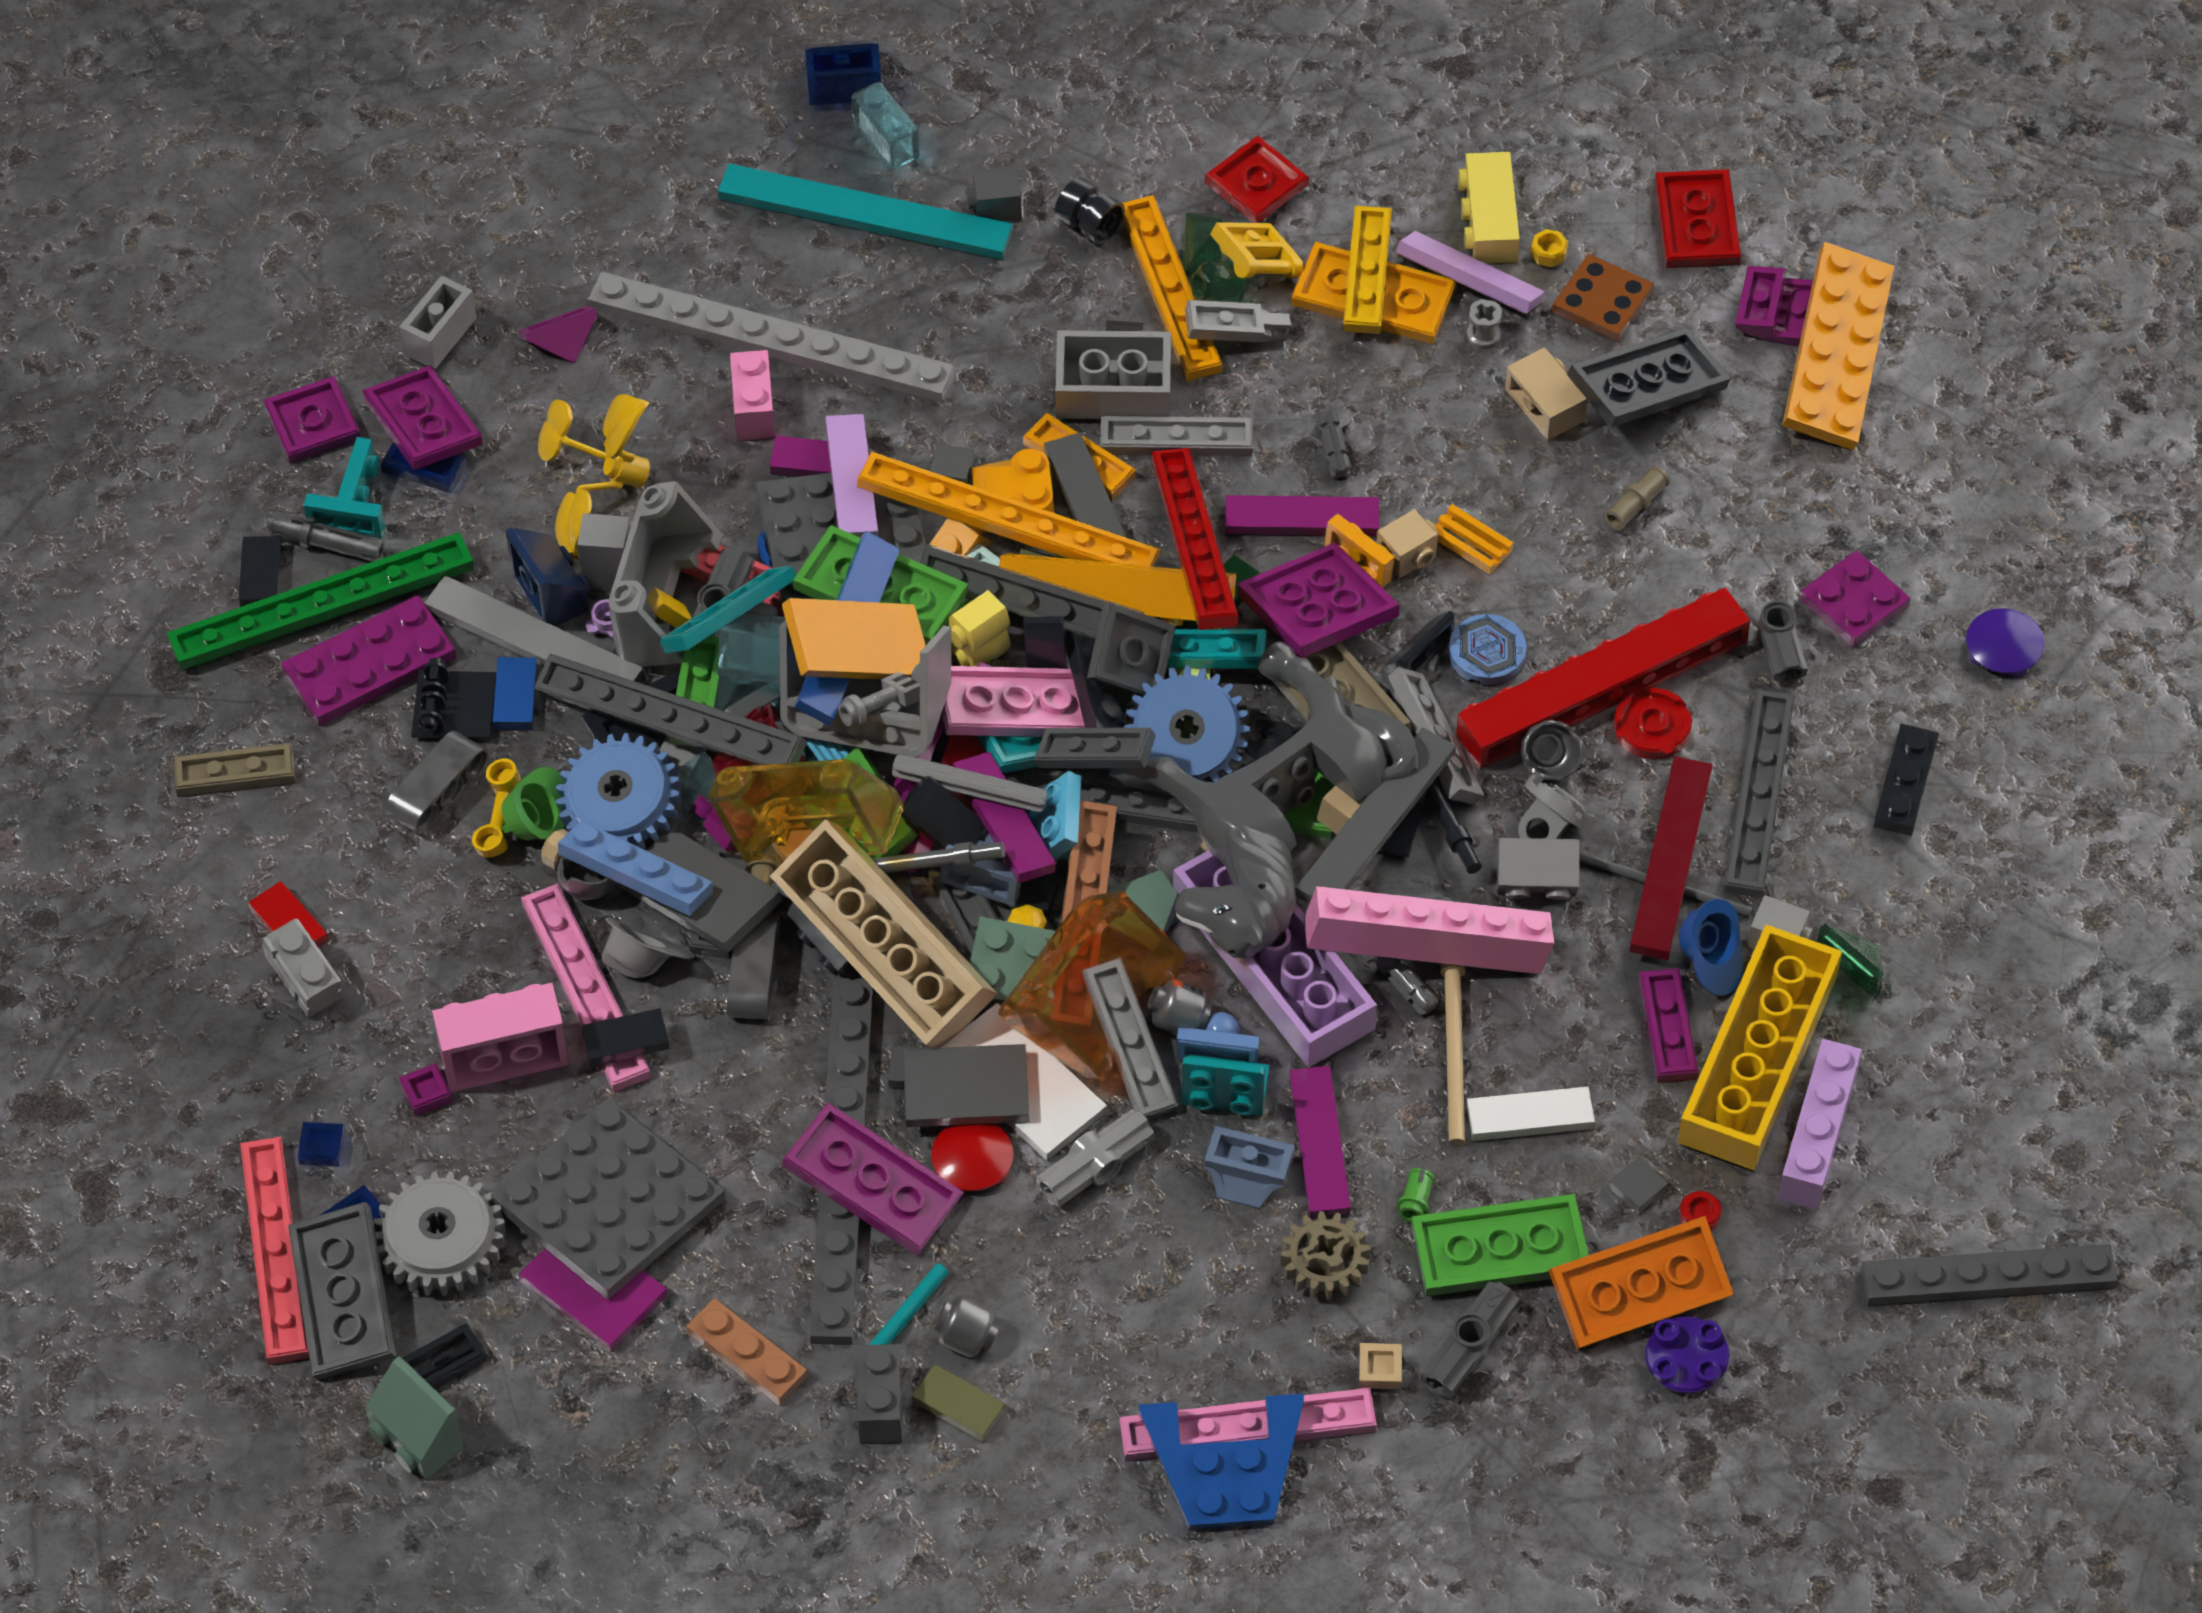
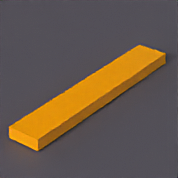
M1154 195L1123 202L1125 213L1122 223L1166 332H1171V345L1186 381L1221 373L1222 362L1213 340L1188 338L1184 309L1187 301L1196 300Z

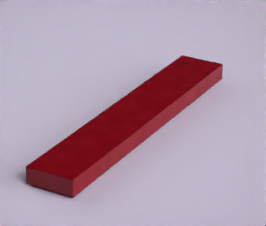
M1674 756L1629 952L1669 960L1713 764Z

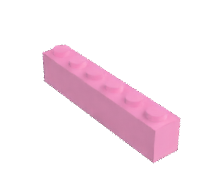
M1316 886L1304 916L1307 949L1541 974L1554 945L1550 912Z

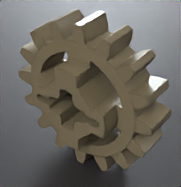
M1323 1211L1319 1212L1317 1221H1312L1307 1215L1303 1216L1302 1228L1291 1224L1289 1227V1237H1283L1280 1265L1286 1266L1285 1279L1291 1280L1296 1278L1295 1290L1299 1292L1308 1287L1310 1288V1298L1313 1299L1319 1291L1325 1292L1327 1300H1332L1333 1291L1339 1290L1342 1295L1347 1296L1349 1283L1360 1287L1362 1274H1368L1369 1272L1368 1259H1370L1371 1247L1370 1245H1365V1231L1355 1233L1356 1222L1353 1219L1345 1225L1342 1224L1340 1213H1336L1332 1220H1326ZM1306 1242L1308 1247L1303 1248L1301 1255L1298 1256L1299 1249ZM1353 1255L1352 1262L1345 1269L1343 1264L1349 1262V1256Z

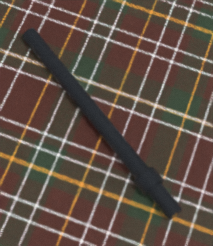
M1384 689L1383 691L1397 705L1391 691ZM1435 779L1426 790V794L1447 832L1445 839L1451 851L1458 853L1467 873L1474 874L1482 868V865L1472 848L1473 839L1466 826L1460 825L1437 779Z

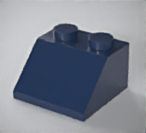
M510 528L505 531L512 576L540 620L556 627L588 612L587 595L591 593L589 585L582 573L575 574L572 569V559L565 546L558 547L551 534L518 528Z

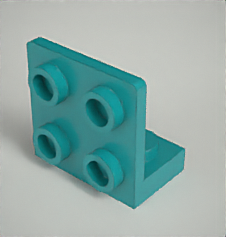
M1197 1055L1184 1057L1182 1063V1105H1189L1198 1110H1209L1211 1108L1228 1110L1238 1115H1263L1270 1065Z

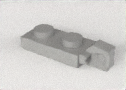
M1189 300L1184 309L1189 339L1269 342L1271 340L1287 339L1291 328L1289 314L1268 313V310L1261 309V304Z

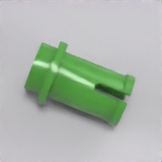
M1413 1168L1408 1173L1404 1195L1398 1199L1396 1204L1399 1216L1407 1222H1411L1412 1216L1429 1213L1427 1201L1435 1180L1434 1175L1429 1170L1425 1169L1422 1183L1418 1182L1421 1168Z

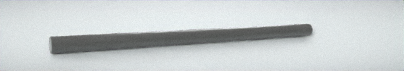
M1579 852V862L1645 883L1647 873ZM1688 886L1685 887L1684 896L1702 902H1707L1714 898L1723 899L1733 905L1737 913L1748 917L1751 915L1753 907Z

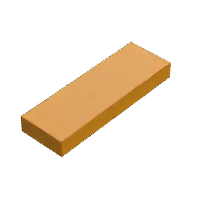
M1046 413L1023 436V444L1046 455L1044 443L1078 432ZM1082 435L1108 497L1113 501L1136 478V469Z

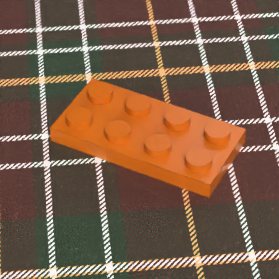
M1706 1216L1548 1270L1576 1349L1734 1295Z

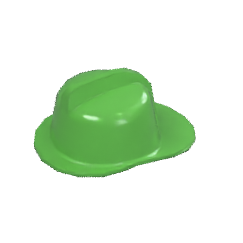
M540 767L533 770L516 784L515 788L506 796L502 803V815L505 821V825L501 828L503 833L512 832L516 837L525 841L535 839L546 840L554 831L566 826L559 816L562 811L558 809L555 801L561 798L556 790V785L566 784L563 782L560 772L550 767Z

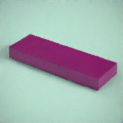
M1680 969L1639 972V985L1657 1083L1698 1079L1699 1071Z

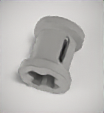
M1481 299L1475 301L1470 306L1469 320L1471 324L1467 329V339L1473 346L1488 349L1494 347L1499 342L1501 329L1498 324L1501 322L1502 309L1498 303L1492 300Z

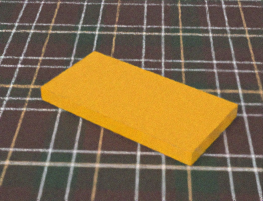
M1315 242L1292 294L1291 305L1344 320L1350 251ZM1387 261L1381 330L1434 345L1456 291L1457 282L1444 276Z
M789 598L782 603L801 676L883 679L897 672H902L911 678L914 667L920 662V651L926 646L914 604Z

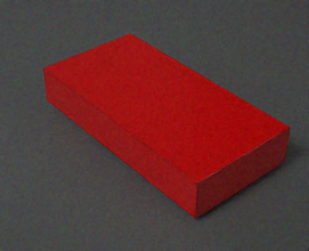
M279 881L248 902L251 912L270 933L298 918L317 947L329 941L327 932L282 881Z

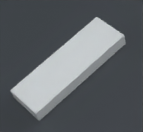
M1589 1086L1467 1099L1466 1107L1472 1141L1594 1129L1595 1125Z

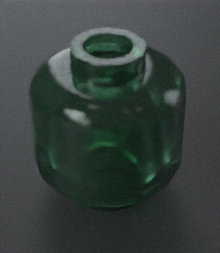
M1231 259L1202 262L1191 279L1192 293L1199 301L1241 303L1250 284L1249 278H1239L1235 274L1234 262Z

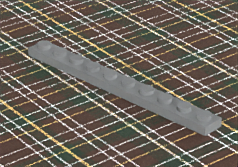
M602 271L588 298L589 306L595 308L596 311L746 351L768 350L769 357L941 403L954 376L953 364Z

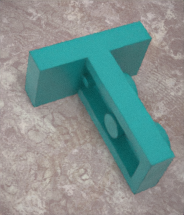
M356 438L337 498L307 493L303 504L306 518L309 516L316 518L318 523L349 530L369 537L383 538L386 526L382 505L368 503L370 494L368 484L370 478H376L379 469V456L374 455L372 439Z

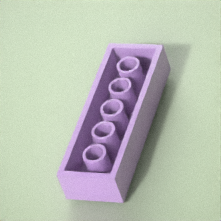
M1209 850L1173 870V888L1178 896L1182 890L1192 887L1233 885L1226 866ZM1298 904L1291 915L1288 928L1284 932L1279 933L1278 937L1270 945L1249 958L1232 957L1212 939L1210 933L1200 929L1308 1068L1376 1029L1377 1004L1336 952L1307 949L1305 913Z

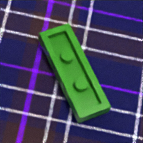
M708 636L689 650H684L676 692L677 696L716 708L726 650V638ZM669 737V743H670V744L683 745V746H692V747H699V746H696V745H693V744H690V743H687V742H684V741H681V740H678V739Z

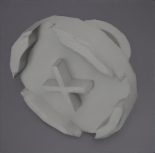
M1536 772L1532 773L1524 786L1537 798L1519 823V837L1531 838L1529 826L1532 821L1538 818L1548 823L1549 834L1545 839H1559L1570 823L1587 832L1595 822V816L1587 813L1588 811L1585 809V806L1561 787L1552 783L1549 786L1546 783L1542 784L1544 776Z

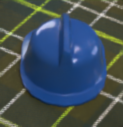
M1714 898L1705 902L1698 910L1688 912L1687 918L1683 921L1680 928L1679 942L1685 956L1693 961L1697 979L1703 988L1712 995L1725 996L1736 989L1743 974L1740 925L1738 914L1733 905L1726 900Z

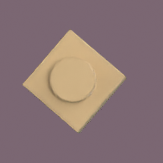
M1360 1343L1359 1388L1401 1389L1402 1344Z

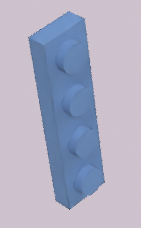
M582 820L558 842L559 855L688 916L694 913L713 894L712 881Z

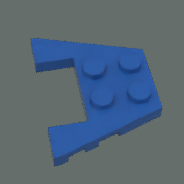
M1304 1394L1265 1397L1268 1439L1181 1445L1177 1402L1139 1404L1140 1419L1146 1427L1156 1456L1159 1457L1168 1478L1167 1481L1189 1530L1274 1524L1304 1404Z

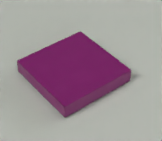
M335 376L263 400L265 410L289 464L355 442L357 437H361L360 430Z

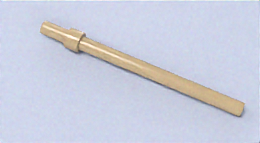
M1440 963V973L1445 977L1449 1144L1451 1146H1462L1465 1144L1461 976L1465 973V966Z

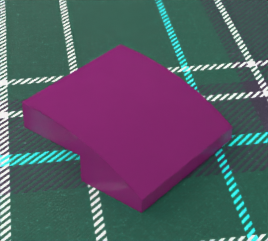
M1748 266L1735 322L1736 329L1767 341L1799 347L1813 280L1786 278L1785 268Z

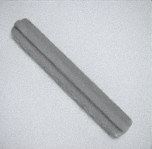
M903 754L896 756L892 767V775L896 778L918 783L926 776H931L949 791L1040 813L1043 812L1047 803L1048 794L1045 789Z

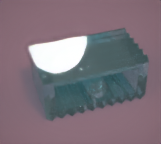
M877 82L852 95L853 126L857 127V131L861 132V136H864L865 141H868V146H872V151H876V155L880 156V160L884 162V165H887V170L893 171L921 155L919 153L920 144L918 142L920 140L918 137L920 135L918 134V128L882 83Z

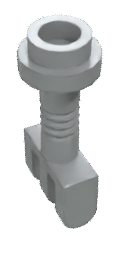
M902 672L892 674L881 679L882 690L860 699L857 695L852 694L845 697L838 706L839 716L845 725L857 727L866 723L867 713L894 701L905 707L920 701V683H917L916 680Z

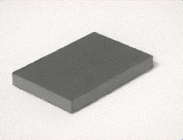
M1026 1044L903 1049L906 1127L1029 1122Z

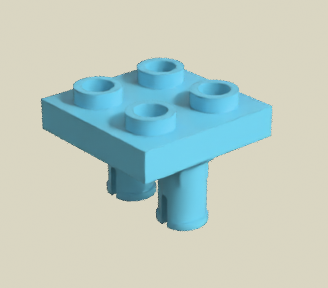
M1067 771L1044 788L1047 791L1048 797L1043 812L1039 813L1024 809L1054 861L1058 858L1069 861L1070 849L1078 844L1081 776Z

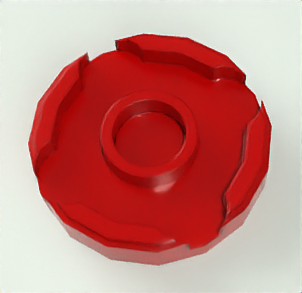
M1649 687L1643 688L1642 692L1635 694L1631 692L1621 700L1616 707L1613 728L1616 739L1626 751L1640 758L1656 760L1669 758L1684 748L1690 739L1693 719L1691 712L1689 713V710L1686 708V703L1680 696L1666 689Z

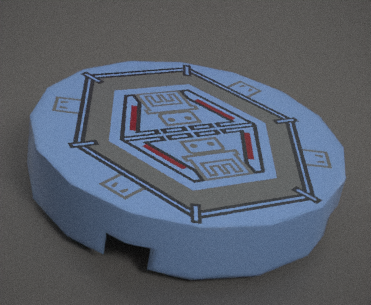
M1481 614L1471 616L1457 625L1450 637L1448 655L1452 667L1462 678L1468 681L1471 678L1480 681L1481 685L1491 686L1505 683L1519 673L1525 661L1527 644L1523 632L1514 622L1499 615Z

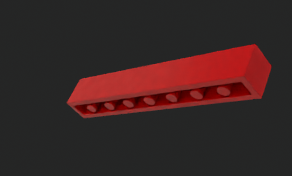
M1726 587L1714 593H1704L1696 601L1680 609H1670L1659 619L1648 624H1639L1632 628L1629 633L1614 640H1605L1595 649L1580 656L1573 655L1561 665L1551 670L1539 671L1531 676L1529 680L1515 687H1505L1495 696L1481 703L1469 704L1458 713L1456 736L1481 770L1520 751L1522 739L1528 730L1545 720L1560 721L1571 727L1619 704L1631 692L1635 694L1642 692L1643 688L1655 687L1747 643L1751 620Z

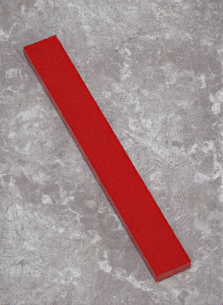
M1190 449L1152 452V465L1198 629L1238 626V613Z

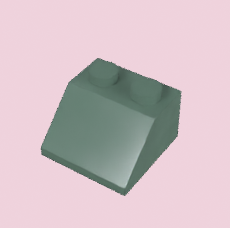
M398 1356L391 1363L365 1407L369 1420L367 1430L377 1443L382 1446L387 1443L396 1451L394 1455L406 1471L411 1473L415 1470L424 1480H427L464 1449L456 1410L407 1362Z

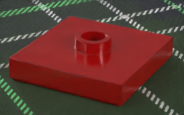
M1257 135L1206 173L1204 183L1252 223H1259L1309 186V176Z

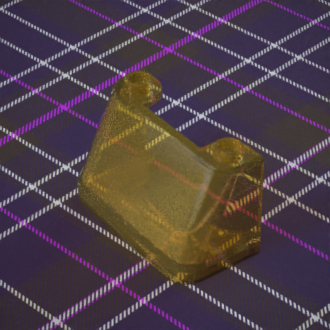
M847 759L728 767L718 774L707 796L744 862L763 861L764 854L762 850L768 845L777 842L778 846H786L791 831L814 830L825 819L842 828L851 827L850 831L855 840L863 841V846L868 855L887 854L904 807V803L896 788Z

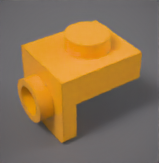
M947 518L929 545L965 556L977 544L980 543L987 548L991 541L982 535L983 529Z

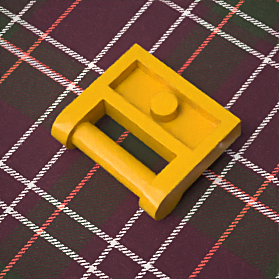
M1216 222L1210 235L1219 244L1221 251L1234 262V271L1239 278H1252L1255 274H1278L1285 278H1298L1301 276L1303 271L1301 258L1271 223Z

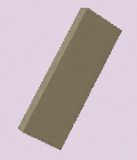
M292 743L173 757L177 797L296 783Z

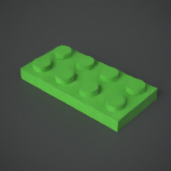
M830 525L794 578V590L818 600H836L860 537ZM898 554L879 603L914 604L925 645H927L938 631L948 624L949 617L956 612L968 594V583Z
M1575 1194L1412 1216L1411 1219L1426 1297L1484 1289L1489 1281L1513 1285L1551 1279L1548 1272L1549 1269L1588 1256Z

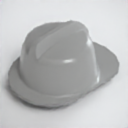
M607 916L605 919L613 927L602 953V961L626 976L642 978L652 975L671 955L684 959H694L695 957L692 952L674 943L639 932L614 918Z

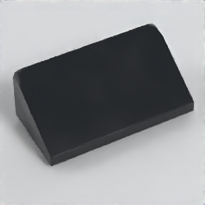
M1448 611L1430 620L1384 665V671L1391 674L1397 667L1418 672L1450 641L1451 634L1454 631L1455 613Z
M926 776L912 787L898 811L903 818L941 850L946 849L948 844L954 846V844L972 842L974 845L985 830L981 819L931 776Z

